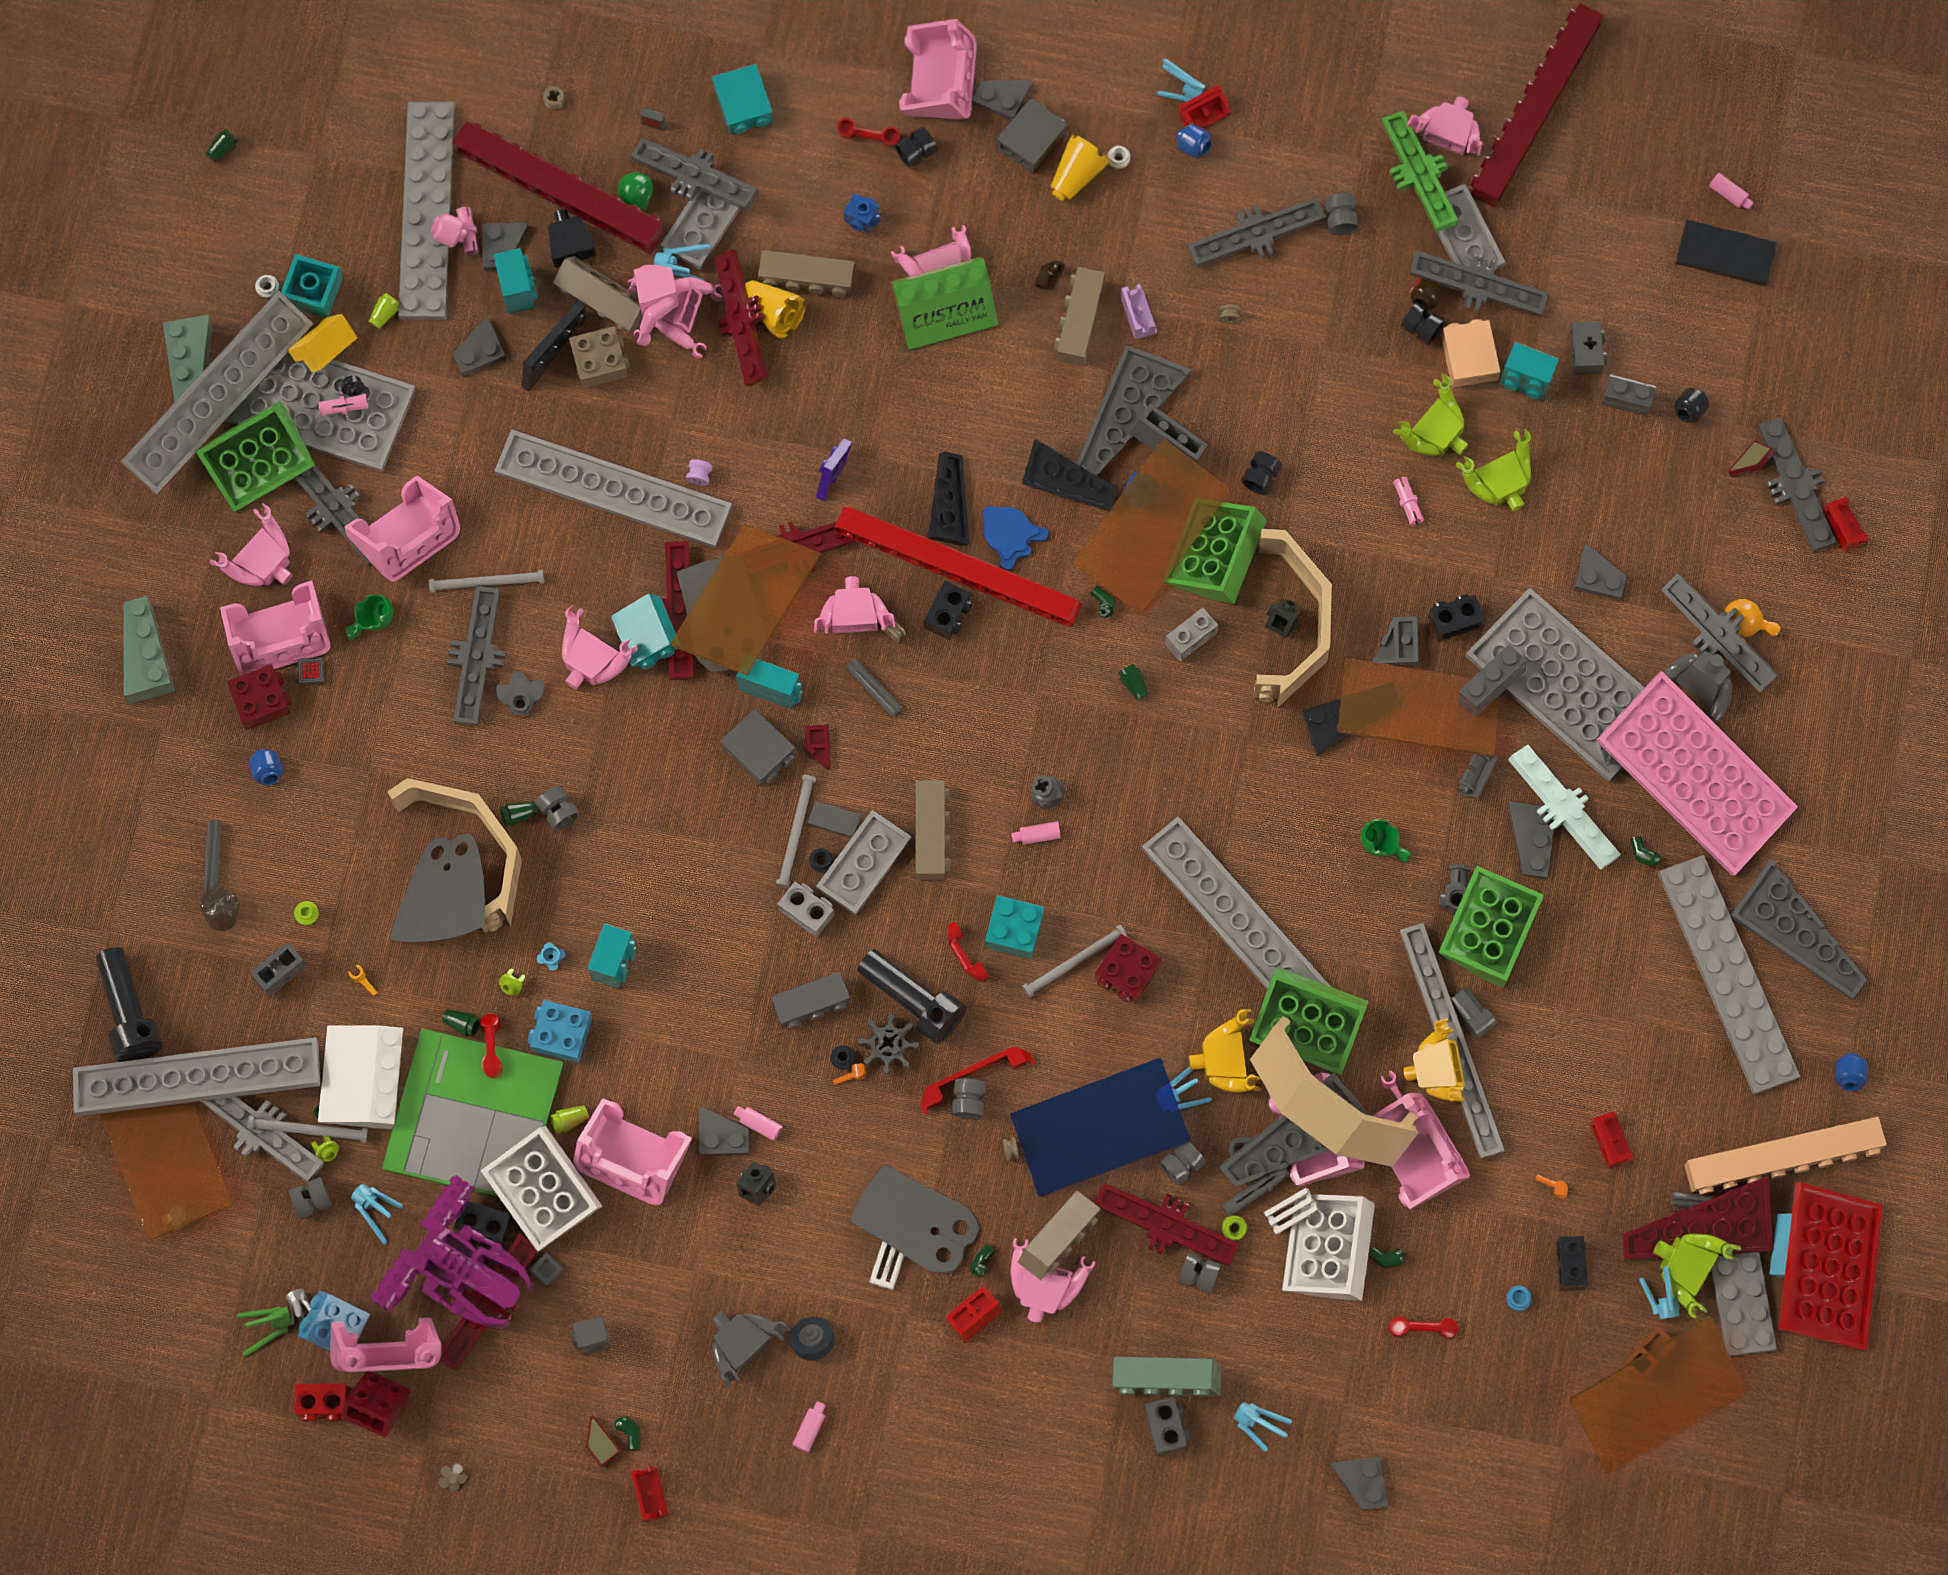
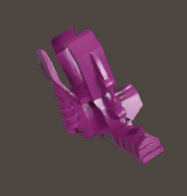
M452 1176L449 1180L451 1182L449 1186H445L434 1202V1208H430L428 1211L429 1215L426 1219L423 1218L420 1223L427 1230L428 1234L415 1253L404 1248L402 1249L400 1258L393 1262V1268L387 1271L378 1284V1290L372 1293L371 1300L375 1305L391 1314L394 1306H397L409 1292L416 1274L420 1273L427 1277L423 1292L437 1303H442L454 1315H461L472 1322L485 1325L487 1328L506 1329L511 1325L509 1319L487 1318L464 1298L462 1293L467 1286H470L501 1307L513 1308L521 1296L518 1287L500 1274L484 1266L483 1262L485 1260L520 1275L521 1279L527 1284L531 1294L533 1285L524 1267L508 1252L503 1250L501 1244L494 1243L485 1238L483 1234L473 1230L470 1226H465L457 1234L449 1230L448 1227L462 1214L468 1204L471 1193L475 1191L473 1186H470L468 1182L463 1181L459 1176ZM471 1238L480 1243H486L491 1246V1249L487 1250L480 1247L477 1251L469 1244ZM439 1287L451 1290L449 1293L455 1299L453 1305L436 1291Z

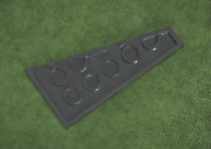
M1126 345L1077 463L1099 476L1134 437L1129 432L1148 405L1152 404L1159 409L1189 376L1191 369Z
M1771 858L1735 908L1731 918L1852 1001L1867 979L1849 956H1846L1837 945L1838 942L1835 938L1830 936L1823 927L1824 924L1803 897L1798 895L1791 886V882L1786 876H1783L1776 867L1777 864Z
M1334 1072L1321 1082L1358 1111L1370 1116ZM1282 1114L1222 1163L1220 1169L1235 1186L1262 1177L1269 1172L1288 1167V1165L1295 1162H1301L1327 1152L1330 1149Z

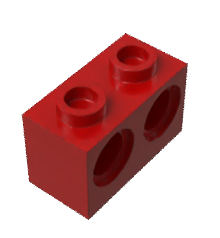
M346 1383L296 1384L295 1415L298 1418L301 1417V1421L305 1422L317 1421V1417H326L327 1421H341L344 1401L349 1395V1386ZM309 1397H314L315 1405L311 1409H305L303 1406L304 1401ZM339 1397L341 1400L340 1405L335 1409L329 1408L328 1403L330 1399Z

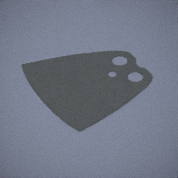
M471 834L459 835L454 840H447L445 837L436 838L428 844L415 868L394 921L389 938L391 940L401 942L437 941L464 935L485 926L483 871L478 846ZM461 842H466L468 844L467 852L462 856H458L456 854V847ZM436 846H442L444 849L443 855L439 859L434 860L431 857L432 850ZM450 863V869L445 871V864Z

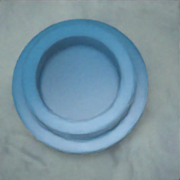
M1523 1286L1512 1287L1506 1296L1507 1304L1515 1311L1525 1310L1531 1303L1529 1290Z

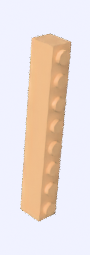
M1874 1117L1691 1159L1684 1166L1692 1193L1699 1192L1700 1195L1713 1193L1714 1188L1723 1186L1724 1190L1737 1187L1740 1182L1747 1181L1748 1184L1765 1176L1771 1175V1179L1785 1176V1172L1794 1170L1795 1173L1810 1170L1809 1166L1818 1165L1819 1168L1833 1165V1161L1842 1159L1843 1163L1856 1160L1857 1155L1866 1154V1157L1881 1154L1880 1150L1886 1146V1141L1879 1117Z

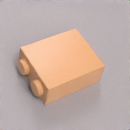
M1476 319L1462 325L1452 323L1443 328L1441 339L1452 388L1498 381L1500 368L1489 320L1482 321L1481 319Z

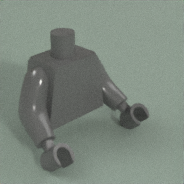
M1704 651L1700 655L1690 653L1673 661L1663 673L1670 680L1677 677L1675 679L1677 683L1711 709L1708 715L1714 723L1720 721L1732 699V682L1729 679L1731 671L1723 665V658L1720 655H1711Z
M723 1311L719 1312L711 1320L720 1330L714 1336L715 1342L712 1344V1353L716 1367L727 1388H730L729 1384L733 1380L740 1382L737 1374L772 1342L770 1336H777L781 1341L785 1339L782 1334L787 1330L790 1332L791 1329L783 1321L775 1322L752 1313H745L743 1316L737 1314L730 1320Z

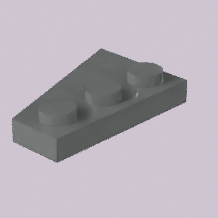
M1508 801L1507 804L1511 815L1513 833L1515 834L1522 876L1546 880L1553 838V830L1549 826L1554 820L1551 819L1545 823L1543 818L1548 813L1545 812L1542 815L1537 813V810L1542 806Z

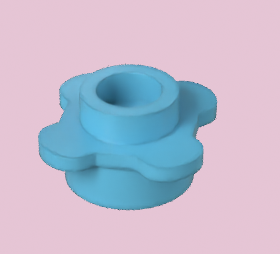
M549 942L544 945L541 954L537 956V962L545 964L549 967V970L555 971L558 969L559 962L565 958L566 954L563 949L559 950L553 943Z

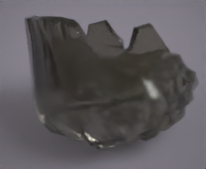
M215 886L207 890L200 898L199 903L206 923L210 928H214L217 931H225L234 927L240 911L238 897L222 886Z

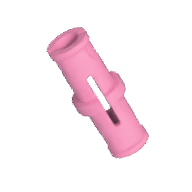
M461 207L456 212L458 218L463 220V229L467 230L463 240L464 255L467 256L469 252V256L479 253L475 235L477 229L473 224L471 208L467 207L466 211V207Z
M366 394L352 397L340 396L339 399L319 401L321 416L336 413L345 415L349 411L369 408ZM348 403H354L353 405H346V406H341V407H334V406H336V405H343V404H348Z
M1401 477V482L1400 479H1397L1393 484L1400 497V506L1404 508L1410 526L1416 525V520L1419 524L1424 521V518L1417 504L1418 498L1413 494L1408 478Z

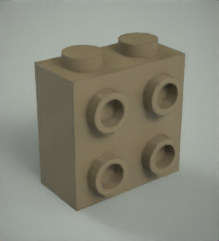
M615 326L569 338L582 389L628 377L626 370L630 368L627 354L622 355L621 348L625 346L622 334L616 333Z

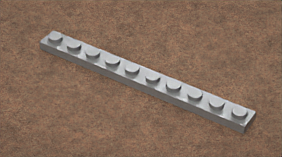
M1424 923L1401 929L1399 933L1434 1031L1435 1022L1447 1018L1449 1019L1447 1025L1453 1030V1032L1449 1033L1448 1040H1455L1457 1042L1465 1087L1461 1091L1464 1101H1460L1479 1158L1481 1160L1503 1153L1505 1151Z

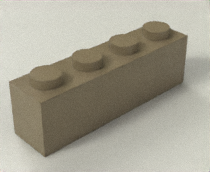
M762 250L758 280L761 283L773 287L786 288L794 292L806 290L812 294L830 293L836 297H845V295L851 296L855 264L854 261Z
M575 256L564 259L553 282L559 286L561 292L575 296L586 304V307H592L597 310L599 316L613 320L621 330L631 331L639 328L643 316L637 295Z
M1078 267L1076 275H1071L1069 288H1072L1071 296L1066 295L1064 309H1067L1066 317L1061 316L1059 330H1062L1060 338L1056 337L1053 351L1057 352V360L1084 366L1104 286L1105 272Z
M916 780V880H945V872H950V858H945V849H950V834H945V826H950V811H945V802H950V788H945V780Z
M1076 1191L1024 1249L1017 1263L1039 1280H1042L1047 1273L1052 1275L1060 1265L1058 1262L1060 1258L1064 1261L1073 1250L1071 1246L1073 1244L1078 1246L1086 1235L1084 1231L1087 1229L1090 1232L1097 1224L1098 1219L1096 1216L1100 1208Z

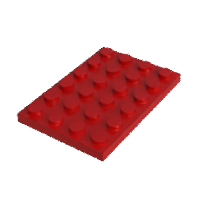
M1802 1182L1795 1183L1778 1330L1858 1351H1867L1883 1210L1882 1204Z

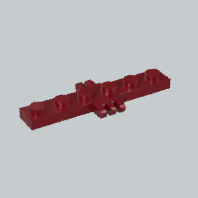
M729 249L714 258L727 311L724 313L725 318L718 321L719 327H724L720 330L722 336H733L745 386L752 387L768 378L755 327L756 323L764 319V314L758 313L762 311L761 304H757L760 302L759 296H752L748 299L737 251Z
M791 521L788 522L789 532H786L784 524L779 525L781 532L780 535H777L779 541L735 556H742L748 578L788 565L792 578H796L797 572L795 568L799 567L801 575L806 574L804 568L806 564L810 572L815 571L811 560L812 556L857 541L837 533L834 530L837 521L804 533L801 532L800 528L795 529Z
M689 541L665 542L667 598H663L662 602L681 645L669 657L670 680L694 679L693 642L677 575L678 571L690 567Z
M1105 1182L1103 1183L1094 1204L1107 1213L1149 1231L1147 1238L1151 1239L1148 1249L1153 1250L1155 1243L1158 1242L1160 1246L1157 1253L1162 1254L1164 1247L1170 1248L1172 1242L1230 1267L1240 1243L1184 1219L1183 1217L1190 1203L1185 1201L1180 1210L1177 1207L1181 1199L1176 1197L1171 1206L1168 1203L1172 1195L1167 1193L1161 1207H1158Z
M519 1234L507 1252L526 1271L539 1251L536 1250L528 1238ZM499 1265L494 1270L515 1285L521 1279L520 1275ZM470 1286L468 1287L473 1290L471 1294L466 1290L462 1293L487 1318L493 1317L501 1320L504 1316L510 1321L514 1318L512 1314L507 1312L508 1308L501 1307ZM514 1305L513 1308L510 1309L514 1312H518L520 1308ZM462 1317L442 1346L439 1361L457 1373L487 1327Z

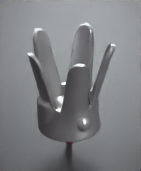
M291 1287L292 1292L286 1295V1299L290 1304L292 1324H294L293 1309L301 1323L305 1318L302 1303L309 1312L311 1309L310 1304L307 1301L304 1289L295 1290L294 1287Z

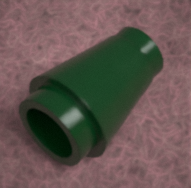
M224 129L222 132L219 131L205 154L216 163L236 148L235 145L239 141L227 129Z
M1131 664L1118 672L1119 680L1136 700H1140L1149 694L1140 667L1137 668L1135 664Z
M534 801L506 803L505 806L500 807L505 826H514L538 814Z
M447 1009L442 1018L443 1023L466 1037L469 1035L475 1036L480 1027V1018L476 1017L474 1013Z

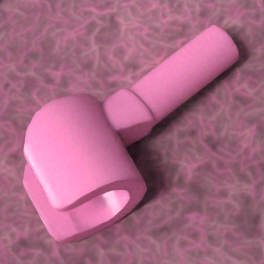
M1389 1071V1075L1393 1080L1387 1082L1381 1076L1382 1086L1386 1089H1391L1397 1099H1400L1403 1096L1396 1085V1075L1394 1072Z

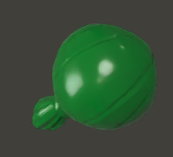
M632 172L624 175L618 184V197L629 206L634 204L641 210L645 209L648 206L649 199L653 197L651 179L641 172Z
M372 594L367 595L365 600L357 602L355 606L356 622L345 628L349 639H355L364 629L379 631L389 626L394 615L390 599L384 595Z
M1373 819L1363 826L1360 841L1363 848L1369 854L1379 857L1391 856L1393 854L1401 862L1407 863L1412 853L1407 849L1401 848L1399 845V831L1396 827L1391 826L1389 821Z

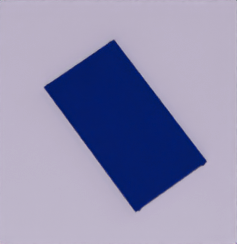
M1161 1057L1010 1113V1119L1013 1121L1037 1190L1036 1193L1039 1197L1191 1141V1136L1188 1134L1164 1067V1061Z

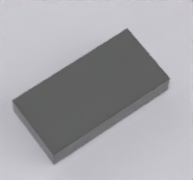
M815 801L808 825L852 838L856 833L861 815Z

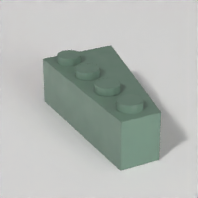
M209 315L163 323L174 402L209 366V354L211 353L212 345L211 336L214 327Z
M147 596L124 602V698L130 705L175 692L150 600Z
M1114 1357L1113 1388L1120 1391L1121 1395H1135V1392H1144V1395L1158 1396L1159 1393H1165L1170 1396L1221 1397L1222 1366L1213 1359Z

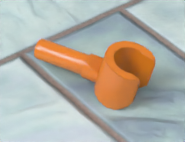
M861 1063L852 1065V1073L833 1079L834 1085L852 1079H864L866 1067Z
M1540 1175L1536 1176L1535 1180L1555 1188L1554 1196L1559 1198L1567 1197L1568 1186L1565 1182H1555Z

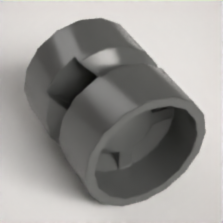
M1338 193L1325 199L1326 212L1329 215L1328 227L1331 234L1346 235L1359 229L1358 216L1355 213V196L1353 194Z
M560 785L547 790L536 800V805L542 814L548 815L546 819L554 831L566 828L580 815L573 802H568L569 796Z
M956 1079L954 1094L957 1096V1099L953 1100L952 1115L963 1119L983 1118L984 1103L981 1099L985 1098L986 1083L976 1079Z
M1184 1140L1175 1148V1154L1169 1153L1159 1164L1174 1183L1182 1186L1191 1178L1190 1172L1196 1173L1206 1164V1161L1189 1141Z
M321 1177L309 1181L307 1187L299 1185L288 1190L295 1210L301 1220L313 1215L316 1209L323 1211L333 1206Z
M1188 1252L1178 1283L1188 1287L1196 1285L1197 1290L1211 1294L1221 1264L1209 1259L1203 1262L1201 1256Z

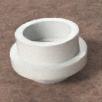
M1122 146L1111 148L1107 154V157L1110 159L1109 165L1113 168H1124L1130 162V153ZM1121 156L1123 159L1121 161L1115 160V157Z
M264 275L257 280L255 288L261 297L271 298L279 291V283L275 277ZM266 285L272 286L269 290H264V287Z

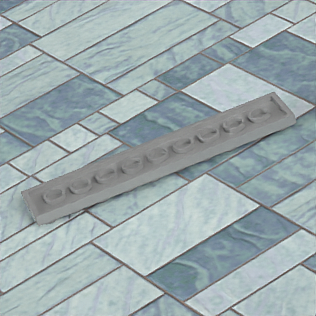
M408 102L399 293L400 320H446L449 247L435 242L433 234L430 232L436 216L440 217L444 213L451 214L454 102Z
M278 291L120 462L154 494H157L283 358L288 349L306 333L313 323Z
M512 429L495 468L496 475L713 548L717 547L732 509V503Z
M1176 817L1141 847L1145 854L1267 990L1276 967L1331 987L1179 817Z
M1704 855L1659 871V878L1753 1095L1798 1079L1800 1077Z
M316 1037L73 1068V1100L76 1117L320 1086L319 1048Z

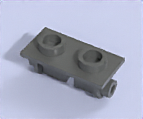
M1480 747L1474 751L1468 764L1472 771L1466 769L1458 783V790L1461 792V796L1479 798L1498 756L1486 755L1487 751Z

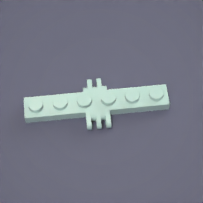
M1529 745L1520 749L1508 759L1545 803L1544 806L1537 810V813L1539 815L1545 812L1548 813L1543 818L1545 823L1551 819L1554 820L1549 826L1551 830L1562 824L1600 870L1621 855L1583 810L1585 808L1584 803L1589 798L1586 795L1580 799L1577 797L1583 792L1580 788L1572 791L1570 788L1566 790Z

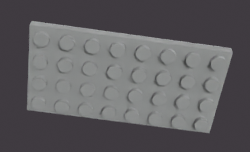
M288 351L225 421L239 425L274 403L281 401L292 418L306 448L383 473L415 394L416 387L333 359L321 370L311 372L304 360L295 362ZM347 376H358L361 378L365 389L358 396L367 395L368 409L349 411L345 415L336 413L321 416L319 401L339 399L340 396L350 397L341 391L343 379ZM348 403V404H343V405H336V406H334V407H341V406H346V405H353L354 403Z
M1529 588L1466 653V657L1482 670L1509 644L1527 659L1526 671L1505 691L1609 782L1623 767L1620 764L1607 766L1603 759V747L1596 740L1645 687Z

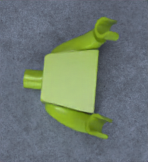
M1441 374L1442 383L1437 379L1433 381L1434 386L1440 388V399H1437L1412 430L1408 422L1398 421L1401 430L1394 429L1393 433L1400 435L1402 441L1410 450L1422 455L1443 456L1449 448L1461 455L1469 445L1459 437L1464 429V418L1450 388L1451 378Z
M1525 428L1523 437L1520 438L1518 431H1515L1513 434L1514 438L1518 441L1516 453L1512 451L1475 471L1473 470L1474 461L1464 456L1466 460L1465 465L1460 462L1456 463V467L1462 470V475L1468 489L1484 502L1494 504L1495 506L1507 502L1513 512L1525 505L1520 495L1525 492L1531 479L1528 443L1531 439V434Z
M1687 1234L1682 1238L1677 1237L1672 1246L1660 1240L1654 1249V1254L1664 1259L1660 1265V1268L1663 1270L1661 1274L1662 1279L1665 1282L1664 1267L1667 1266L1669 1268L1672 1295L1689 1311L1690 1316L1700 1320L1696 1316V1312L1701 1309L1707 1313V1309L1697 1303L1692 1294L1696 1296L1719 1256L1717 1253L1723 1254L1727 1259L1737 1260L1738 1258L1733 1257L1732 1250H1741V1247L1706 1234Z

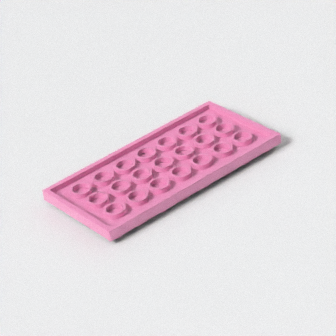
M1662 671L1652 679L1596 740L1732 876L1741 870L1798 807Z

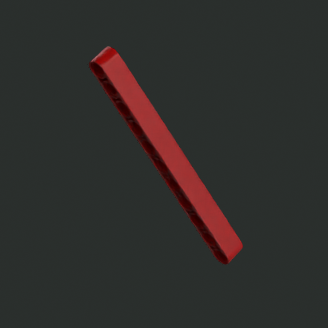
M843 507L834 527L837 533L1064 626H1074L1082 607V603L1075 598L851 507Z

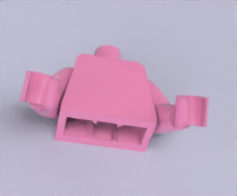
M1457 97L1454 105L1443 102L1440 107L1435 106L1420 117L1412 115L1406 126L1412 127L1416 133L1424 131V141L1461 156L1464 155L1465 148H1467L1466 153L1472 152L1477 153V155L1481 153L1483 143L1480 141L1479 127L1477 122L1472 120L1473 113L1466 110L1469 101L1463 97Z
M963 225L961 232L955 231V228L952 227V238L956 242L914 256L913 259L906 255L903 246L899 247L901 250L900 254L896 255L893 251L891 254L894 261L899 263L909 276L970 260L971 248L966 236V227Z
M644 265L639 269H634V277L628 280L627 285L630 287L628 290L638 296L643 316L640 330L634 331V337L638 339L637 344L647 346L651 340L649 333L655 324L671 310L679 306L677 294L691 291L688 277L674 280L673 271L670 267Z
M688 277L691 291L677 294L679 306L662 317L655 326L661 333L687 350L689 348L692 349V355L697 359H701L703 356L696 352V348L706 351V345L704 343L695 344L688 334H690L702 295L711 293V298L716 302H721L723 295L716 293V291L722 293L720 284L712 287L711 283L698 278Z
M262 503V506L265 508L264 512L260 514L254 509V514L262 519L265 530L261 528L232 562L227 560V556L224 553L215 552L219 556V562L210 560V564L220 567L226 575L242 584L250 586H261L264 584L269 586L277 579L280 583L286 585L293 576L292 573L285 569L290 562L288 559L290 555L288 543L273 516L270 515V508Z
M852 576L845 578V589L836 590L835 595L829 597L819 618H816L814 621V633H817L818 630H824L825 634H828V628L831 626L833 633L878 631L877 622L881 624L882 630H885L886 626H893L894 628L896 625L894 615L888 612L879 596L875 593H870L869 588H860L859 578Z
M571 605L565 613L567 623L562 645V659L565 662L566 668L571 671L565 682L577 690L583 680L591 685H596L597 683H605L619 675L627 666L631 654L635 653L638 647L634 646L630 649L628 644L631 640L629 639L620 644V652H618L584 629H579V618L583 614V609L580 608L577 614H574L572 611L573 605Z
M1015 1238L1013 1241L1014 1252L1011 1262V1280L1015 1295L1021 1299L1020 1303L1023 1306L1030 1307L1028 1319L1033 1322H1042L1044 1312L1054 1314L1056 1309L1062 1310L1068 1306L1082 1289L1095 1262L1093 1261L1091 1266H1085L1083 1263L1085 1256H1083L1073 1276V1272L1057 1268L1052 1275L1047 1273L1042 1280H1039L1017 1263L1024 1249L1028 1246V1240L1025 1239V1245L1019 1247L1017 1246V1238Z

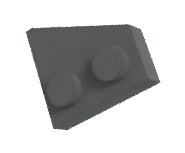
M527 222L482 224L484 271L497 270L493 254L519 248V242L528 230Z
M1585 544L1574 589L1620 600L1626 575L1589 545Z
M699 1108V1155H749V1129L705 1108Z

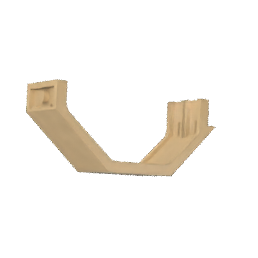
M1262 529L1259 541V554H1276L1283 557L1314 595L1319 604L1317 649L1289 675H1257L1254 698H1259L1260 701L1264 702L1278 699V708L1327 662L1330 650L1332 584L1286 530Z
M409 778L389 790L388 795L398 812L416 801H424L475 814L482 820L507 855L501 894L485 906V926L481 928L484 933L489 930L493 932L503 924L502 921L504 920L511 927L522 859L517 846L481 796L476 793Z
M1282 1016L1250 1059L1280 1113L1336 1155L1393 1167L1419 1133L1415 1129L1416 1126L1413 1125L1418 1116L1409 1111L1402 1122H1394L1365 1115L1311 1075L1285 1032L1291 1021Z

